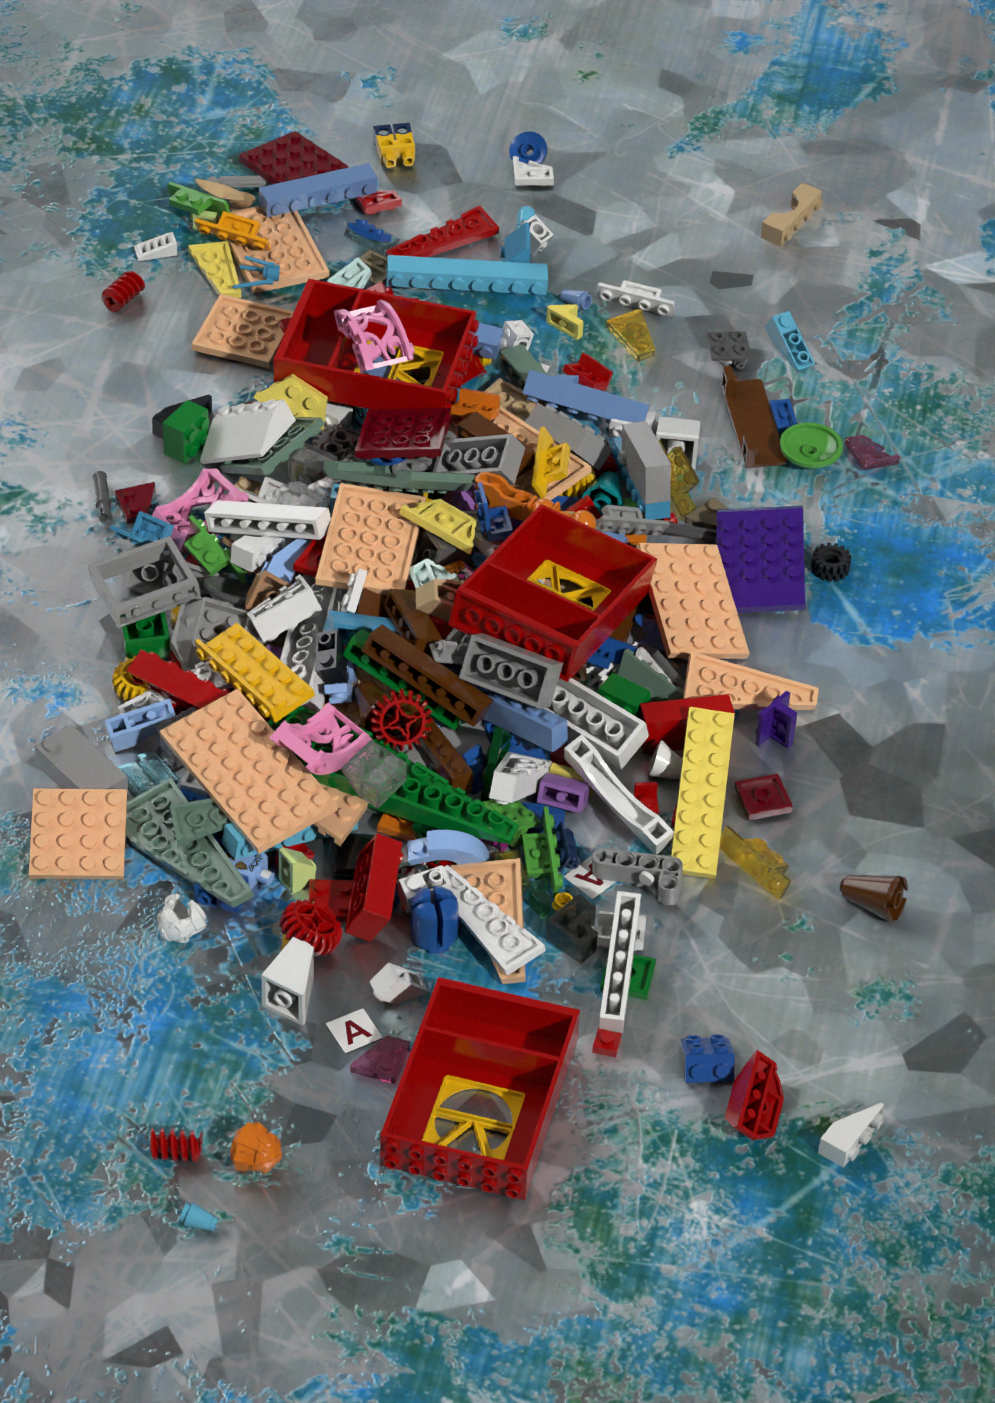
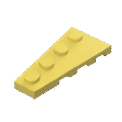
M228 241L188 245L189 253L218 296L223 294L241 298V289H233L232 287L239 284Z

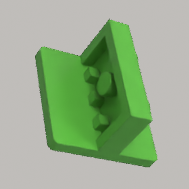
M495 799L483 802L484 806L489 810H496L519 824V828L509 844L513 848L521 846L522 834H526L528 828L540 826L541 820L531 810L523 806L519 800L513 803L508 802V804L496 803Z

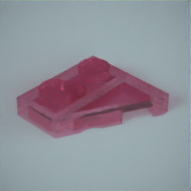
M865 435L845 439L844 445L865 470L899 464V455L890 456L884 452L885 447L873 442Z
M387 1035L351 1063L350 1072L395 1084L410 1050L411 1041Z

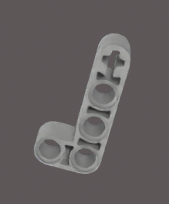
M600 848L593 852L592 874L594 877L601 880L637 884L640 882L639 875L641 872L647 871L655 879L652 884L658 886V900L664 905H674L678 902L683 882V862L679 858Z

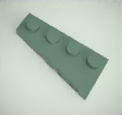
M629 648L624 650L618 675L651 691L650 702L683 699L684 689L673 685L664 674H658L650 668L649 663L634 656V652Z
M212 798L170 805L177 846L224 829L225 824L232 823Z

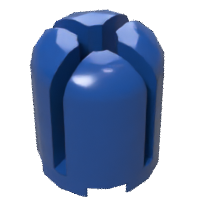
M433 886L431 903L430 890L428 887L420 889L411 901V941L415 947L417 944L419 947L428 950L429 954H440L448 951L449 947L458 938L459 903L451 890L442 886Z

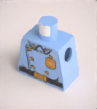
M228 850L225 852L240 875L248 877V886L251 890L258 882L267 886L272 883L274 873L268 870V856L265 853L235 860Z

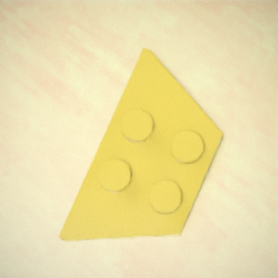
M294 374L285 377L280 382L277 381L271 384L269 388L261 392L260 390L257 391L253 397L259 402H267L271 399H275V401L285 399L294 417H321L324 423L326 422L328 397Z
M442 499L417 503L415 508H408L407 505L401 507L400 515L464 552L471 554L477 522L475 518Z

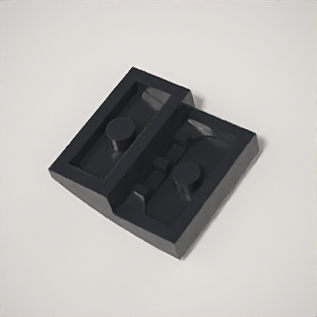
M349 834L341 846L337 845L334 842L335 838L331 837L333 873L354 878L357 856L374 835Z

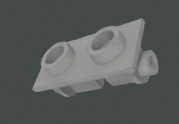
M439 640V642L429 644L435 662L463 665L469 643L460 642L458 646L457 642Z

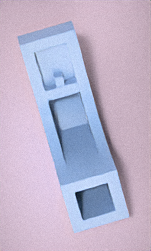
M347 659V681L324 685L325 694L329 695L330 704L354 701V690L357 686V665Z
M432 830L427 831V837L408 841V861L411 866L436 860H448L457 864L489 861V851L478 838L460 831Z

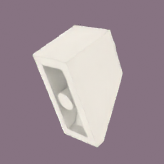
M389 962L369 981L374 989L373 994L379 1001H385L394 1005L429 992L418 973Z

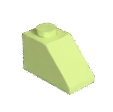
M282 847L279 849V881L293 895L309 886L310 879H315L317 869L315 863L302 852Z

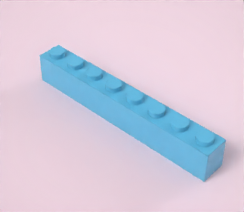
M388 255L386 286L546 295L548 267L547 264Z

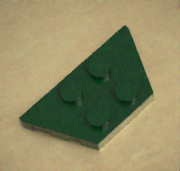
M497 726L494 728L491 746L486 751L485 759L488 760V764L481 776V780L484 781L480 800L482 802L491 800L489 796L494 771L506 753L509 752L512 734L505 731L504 728Z

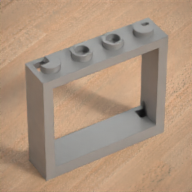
M171 536L88 565L91 581L118 628L201 598L198 581ZM170 556L185 579L117 604L104 581Z

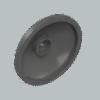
M222 576L205 578L204 587L215 600L229 602L232 605L245 608L247 593L252 584L247 582L243 584L240 580Z

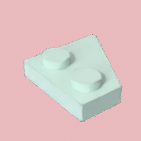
M356 258L328 279L327 282L364 289L372 273L371 269L361 259Z
M428 558L410 567L409 570L415 588L434 579L460 581L455 573L447 572L444 567L436 565Z

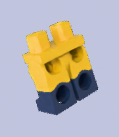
M410 122L393 124L392 129L390 124L373 126V143L377 148L380 164H385L386 168H393L396 166V163L402 162L405 166H413L415 161V144ZM406 129V133H399L397 130ZM383 130L387 131V134L381 135L378 132Z

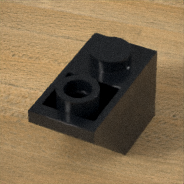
M338 629L316 633L315 672L325 685L347 681V659L342 656L344 648Z

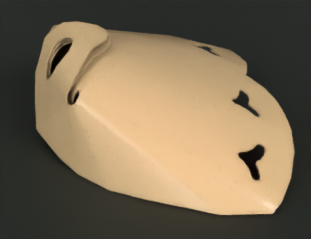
M195 179L196 183L209 195L226 200L230 210L236 211L249 208L256 200L254 195L240 192L229 186Z

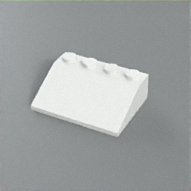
M271 399L267 402L256 401L252 404L241 403L237 406L226 405L219 409V413L212 420L200 462L201 464L263 457L296 421L285 399L276 401Z

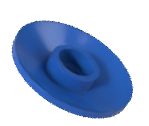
M523 132L517 135L511 142L509 148L510 158L513 160V156L519 157L520 162L528 164L529 161H534L541 164L547 155V143L536 132ZM532 150L533 153L531 155H527V151Z

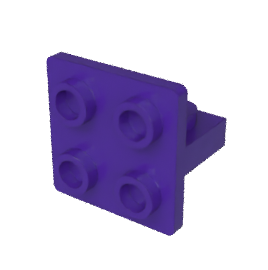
M785 691L781 696H776L767 708H763L759 712L757 717L758 727L755 733L756 745L761 746L769 738L787 749L793 745L797 712L789 707L790 692Z

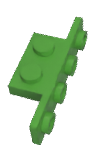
M173 182L167 184L171 196L168 199L170 206L196 215H200L203 211L217 212L218 216H221L223 211L230 213L226 200Z
M193 515L189 516L191 527L197 534L184 543L188 552L210 576H213L227 566L244 584L247 581L245 577L246 570L230 562L231 552L226 547L223 549L219 545L220 541L214 533L209 534L207 532V527L201 519L197 520Z
M546 806L543 807L541 817L543 833L522 834L521 842L527 879L550 877L552 895L556 896L559 888L563 887L562 874H558L557 869L560 867L559 854H555L554 849L557 848L556 834H552L551 829L554 828L553 814L549 815V808Z

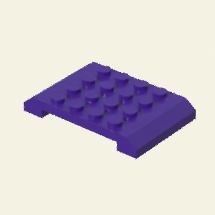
M803 506L718 509L717 546L737 613L806 610Z

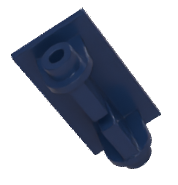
M560 822L552 834H556L557 848L554 849L555 854H559V872H562L565 866L571 869L578 868L581 860L578 850L575 849L574 833L569 828L564 829L563 822Z

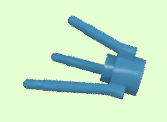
M245 256L246 260L265 266L262 268L240 265L239 268L263 272V278L267 279L237 284L232 287L233 289L264 284L273 285L274 281H279L280 265H275V262H267Z

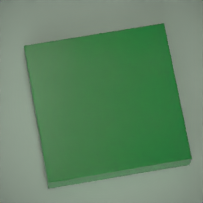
M634 954L629 997L648 999L656 958ZM607 962L600 985V991L602 992L604 990Z

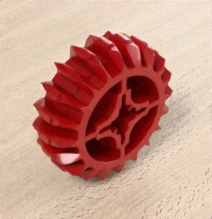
M403 689L399 690V696H396L394 690L390 691L391 698L388 699L385 694L382 695L384 703L376 701V705L380 709H372L371 711L372 714L377 716L370 718V722L376 724L371 729L373 732H378L375 736L377 740L384 738V746L391 742L390 748L392 750L398 744L399 750L403 751L404 745L407 744L408 749L412 750V742L415 741L416 745L420 746L421 743L418 738L427 739V735L423 731H431V727L426 725V723L433 722V719L426 716L431 714L432 711L430 708L424 709L428 703L426 700L420 702L421 695L417 694L412 698V690H409L406 696ZM400 703L411 704L418 711H403ZM393 706L394 714L386 722H383L385 713ZM398 711H399V712L401 713V715L404 717V727H405V729H403L402 725H400L399 722H398V721H399V713H398ZM420 718L418 727L410 734L409 726L416 722V719ZM385 729H399L403 737L392 736Z
M297 899L296 902H291L281 914L279 926L282 928L281 933L286 935L285 939L291 940L294 937L309 943L314 947L315 956L331 954L341 942L343 929L340 927L341 923L336 921L337 917L331 915L330 910L324 909L323 905H316L314 901L310 903L306 899L303 902Z

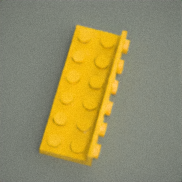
M235 623L206 644L199 639L194 641L197 647L195 652L202 662L206 661L213 672H219L227 684L231 683L234 689H238L253 707H258L263 717H269L274 723L315 696L313 688L238 623Z

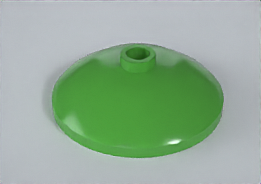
M799 423L783 432L780 439V449L782 454L792 463L804 468L817 469L829 466L840 458L843 451V442L837 432L825 425Z

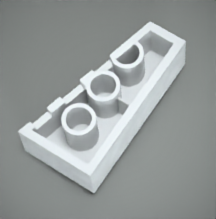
M513 752L506 753L494 771L489 798L495 799V802L499 804H508V802L513 803L538 792L541 780L547 772L550 773L552 761Z

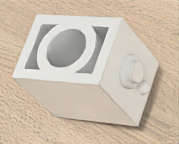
M536 215L521 223V225L529 223L530 254L532 256L538 251L545 249L554 235Z
M522 320L505 321L503 326V343L500 349L505 350L522 344L528 351L534 336L532 331Z
M328 401L324 430L326 426L333 429L334 424L338 428H341L342 424L348 428L352 423L353 408L346 404Z

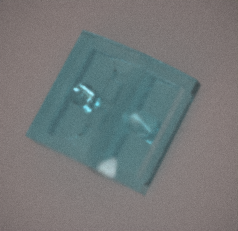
M346 228L344 232L345 237L374 252L387 250L400 241L394 235L391 236V242H381L362 237L350 228Z
M157 751L139 754L136 756L135 762L117 766L127 776L128 791L134 798L170 777L175 784L180 781V778Z

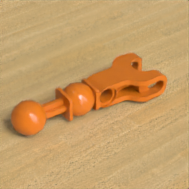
M481 472L475 477L476 490H478L477 483L482 482L485 495L487 496L488 509L506 506L510 518L525 521L540 504H543L589 527L596 528V519L587 510H579L574 514L560 511V502L554 504L549 499H538L536 495L533 496L529 492L513 488L505 478L498 474Z

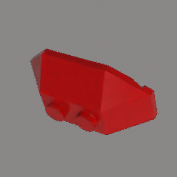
M759 1050L753 1053L734 1080L724 1117L735 1129L753 1141L769 1139L775 1136L784 1101L781 1081L776 1072L778 1070L777 1063Z

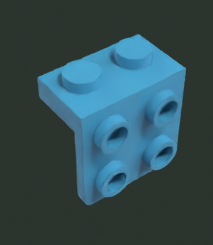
M139 511L132 531L111 525L110 529L116 532L115 536L125 540L129 537L131 543L142 546L143 543L146 545L171 536L175 525Z

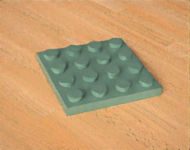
M295 417L296 421L263 457L224 461L219 467L223 473L267 476L275 470V466L288 460L294 450L302 448L307 439L316 436L320 432L319 429L325 423L321 417Z

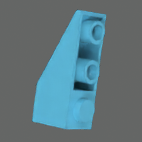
M790 311L771 317L764 327L773 345L796 371L814 366L815 362Z

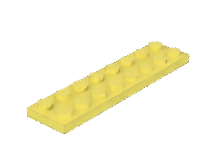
M689 707L671 851L672 857H677L683 862V875L709 879L716 878L735 713Z

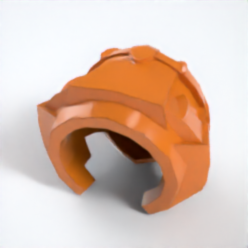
M248 1122L236 1132L231 1145L230 1160L235 1165L236 1171H241V1173L247 1172V1170L262 1174L268 1173L282 1158L281 1142L276 1135L268 1132L267 1128L259 1122Z

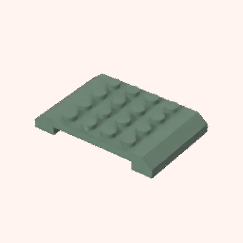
M324 460L323 465L324 471L331 479L346 480L345 484L356 486L360 482L362 487L373 488L374 486L375 489L384 490L389 488V491L402 492L405 488L407 492H418L421 489V492L434 493L437 490V493L450 494V490L467 491L475 482V475L433 473L413 470H397V473L394 474L392 472L393 465L381 466L370 462Z

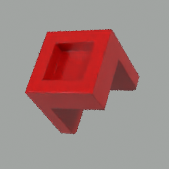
M473 355L472 361L467 362L468 370L467 374L463 375L462 385L475 377H482L487 374L478 355Z

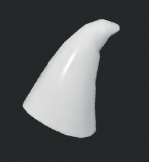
M661 740L650 760L648 775L680 780L683 758Z

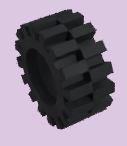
M827 543V546L820 544V548L817 546L815 551H813L812 572L815 573L817 578L821 576L823 581L825 578H828V582H832V579L837 582L839 577L842 580L845 579V576L849 574L851 564L849 550H844L845 547L842 545L838 547L837 543H834V546H831V543ZM825 561H833V562H836V563L832 564V563H827V562H825Z

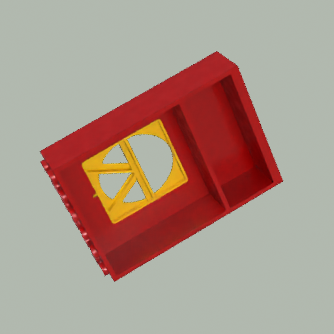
M308 278L274 357V383L280 382L285 377L294 374L326 395L328 401L372 410L451 408L452 402L457 400V389L462 387L463 375L467 374V362L472 361L473 348H476L478 344V336L475 335L479 328V320H476L477 311ZM378 300L390 303L404 327L409 343L413 344L414 354L424 361L393 364L388 378L361 373L352 348V344L355 343L352 338L348 339L342 332L338 331L334 314L335 310L345 309L349 312L377 305ZM368 322L367 328L362 332L372 333L381 341L387 327L379 323ZM394 346L395 350H399L396 358L402 357L400 348ZM429 367L430 377L422 385L404 371Z
M540 504L457 589L448 625L470 636L483 633L561 662L563 666L559 679L569 682L648 594L658 558ZM550 578L551 588L537 580ZM559 578L572 581L584 589L561 593ZM591 597L593 608L578 600Z
M438 977L380 1134V1166L409 1172L413 1175L434 1178L438 1181L459 1184L462 1187L480 1189L487 1193L505 1195L512 1199L526 1200L578 1041L580 1010ZM469 1089L485 1090L499 1096L507 1104L512 1115V1124L440 1106L447 1098L460 1091ZM439 1117L460 1122L443 1137L438 1136L435 1128V1118ZM473 1126L481 1154L451 1148L447 1145ZM484 1128L506 1133L508 1137L500 1146L492 1150L490 1149Z

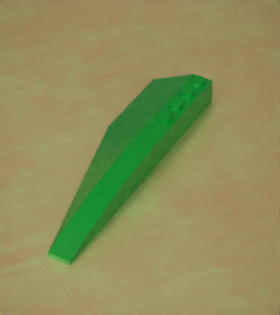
M299 706L276 723L270 719L268 724L274 731L284 720L290 724L299 723L303 726L307 724L309 718L318 712ZM337 720L339 728L345 726L340 720ZM363 728L360 729L366 732L373 740L371 748L366 754H361L347 766L330 774L317 775L310 772L320 784L366 800L370 808L431 827L460 831L476 838L506 844L511 843L519 828V824L496 810H489L482 801L478 799L473 800L466 795V791L449 785L448 780L421 763L412 762L405 753L401 751L398 753L392 750L389 743L384 746V740L379 741L375 739L371 732ZM350 731V732L346 733V734H354L352 740L349 741V743H352L353 741H355V740L359 737V736H358L355 732H353V731ZM311 741V748L313 750L332 753V742L317 743ZM295 754V756L306 767L308 763H306L303 759H301L298 755Z

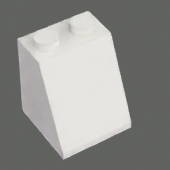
M659 417L656 438L664 453L675 457L676 460L678 459V465L682 469L695 470L701 421Z
M293 937L261 975L262 1006L302 1026L306 1022L314 979L313 946Z

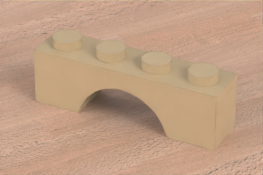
M801 183L792 192L791 209L793 211L787 213L772 212L762 222L761 238L778 246H782L786 241H789L792 235L799 231L802 225L809 221L812 215L822 207V191Z

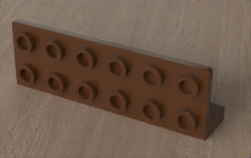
M723 366L721 387L745 468L786 465L787 460L780 449V437L762 380L738 381L737 375L733 374L732 367Z

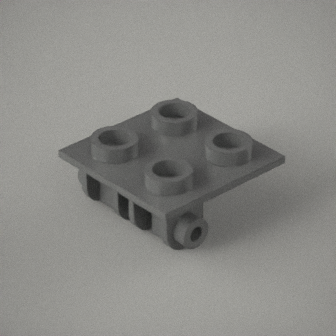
M746 331L705 333L712 361L734 360V366L738 369H743L747 360H752Z

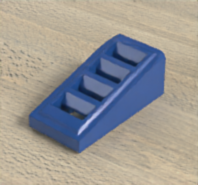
M480 744L475 745L462 755L464 761L473 771L472 795L481 791L484 784L481 776L486 764Z

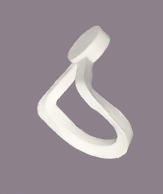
M647 871L641 872L639 875L640 882L635 884V886L641 887L645 884L653 895L658 896V889L656 890L652 884L655 880L653 875Z

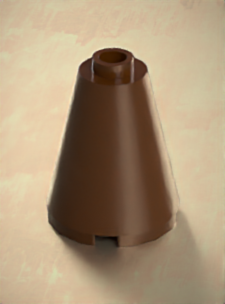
M364 681L358 684L354 690L355 701L361 727L371 732L376 739L375 736L378 732H373L371 729L376 724L371 723L370 718L377 716L372 714L371 711L372 709H380L376 705V701L385 702L382 695L385 694L388 699L391 697L374 683ZM393 706L385 713L383 722H386L394 714ZM398 711V713H399V721H398V722H399L400 725L403 726V724H404V717H403V716L401 715V713ZM388 728L385 729V731L388 734L392 733V735H394L399 731V729Z
M848 875L842 879L839 889L842 892V896L888 922H893V920L899 919L905 907L907 898H903L904 890L908 891V883L906 878L902 876Z

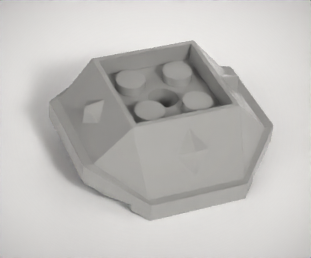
M208 597L181 604L170 647L180 662L182 670L191 671L196 668V664L202 662L195 652L197 650L195 640L199 639L206 644L218 636L216 633L221 634L235 623L240 624L263 645L262 639L247 615L249 611L243 607L232 605L229 602H222Z

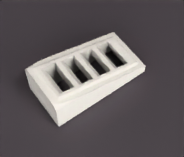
M173 232L134 245V250L138 261L176 256L177 242Z

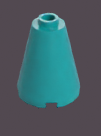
M611 471L602 473L581 496L582 499L588 495L602 516L601 509L606 505L623 506L620 478Z

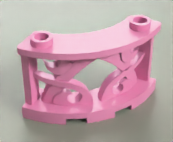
M378 300L375 306L349 312L345 309L334 311L338 331L342 332L348 339L352 338L355 343L352 344V348L360 371L413 360V344L409 343L404 327L390 303ZM368 322L379 323L387 327L381 341L372 333L362 332L367 328ZM394 346H398L400 348L402 357L391 359L386 351V348L389 351V353L395 355L396 350L394 349ZM382 355L384 361L373 363L375 359Z
M203 469L196 482L186 493L171 503L157 506L152 516L175 525L171 538L180 553L187 552L188 550L185 548L184 543L197 534L191 527L190 521H188L192 508L211 504V507L217 500L247 502L249 496L245 492L238 490L218 469ZM215 481L220 484L217 493L214 486ZM224 489L229 492L228 495L223 494ZM203 521L209 534L214 533L216 537L221 534L219 532H209L207 522Z
M329 702L317 714L309 718L306 725L302 726L299 723L290 724L284 720L269 737L278 746L289 748L308 763L306 768L317 775H326L342 769L361 754H366L373 743V740L366 732L340 713ZM337 720H340L345 726L339 728ZM350 731L355 732L359 736L352 743H349V741L352 740L354 734H346ZM311 741L317 743L332 742V753L313 750L311 748Z

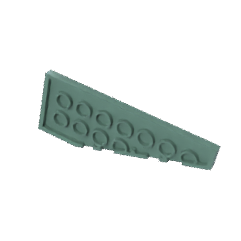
M171 777L127 802L126 837L134 847L233 908L254 897L252 890L212 834L177 846L170 805L185 803L188 800Z

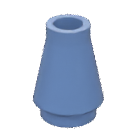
M564 289L561 293L562 301L570 305H578V310L580 311L587 310L591 305L592 297L587 291Z

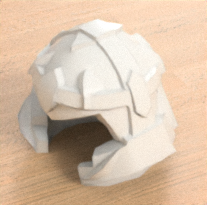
M179 894L169 895L165 898L163 911L157 915L158 930L165 941L186 943L192 935L200 932L207 926L205 922L206 915L193 900L187 903L190 907L187 909L180 901Z

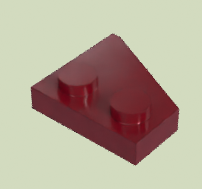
M155 482L115 490L116 500L127 525L135 523L139 511L150 514L153 502L152 497L156 490Z

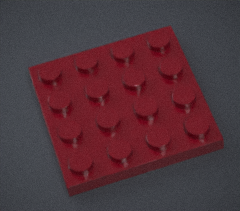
M296 131L239 154L238 159L240 163L272 184L349 167L340 159H337Z
M451 408L368 410L355 448L356 458L369 460L372 458L393 459L395 457H405L412 459L415 457L435 458L441 456L452 417Z

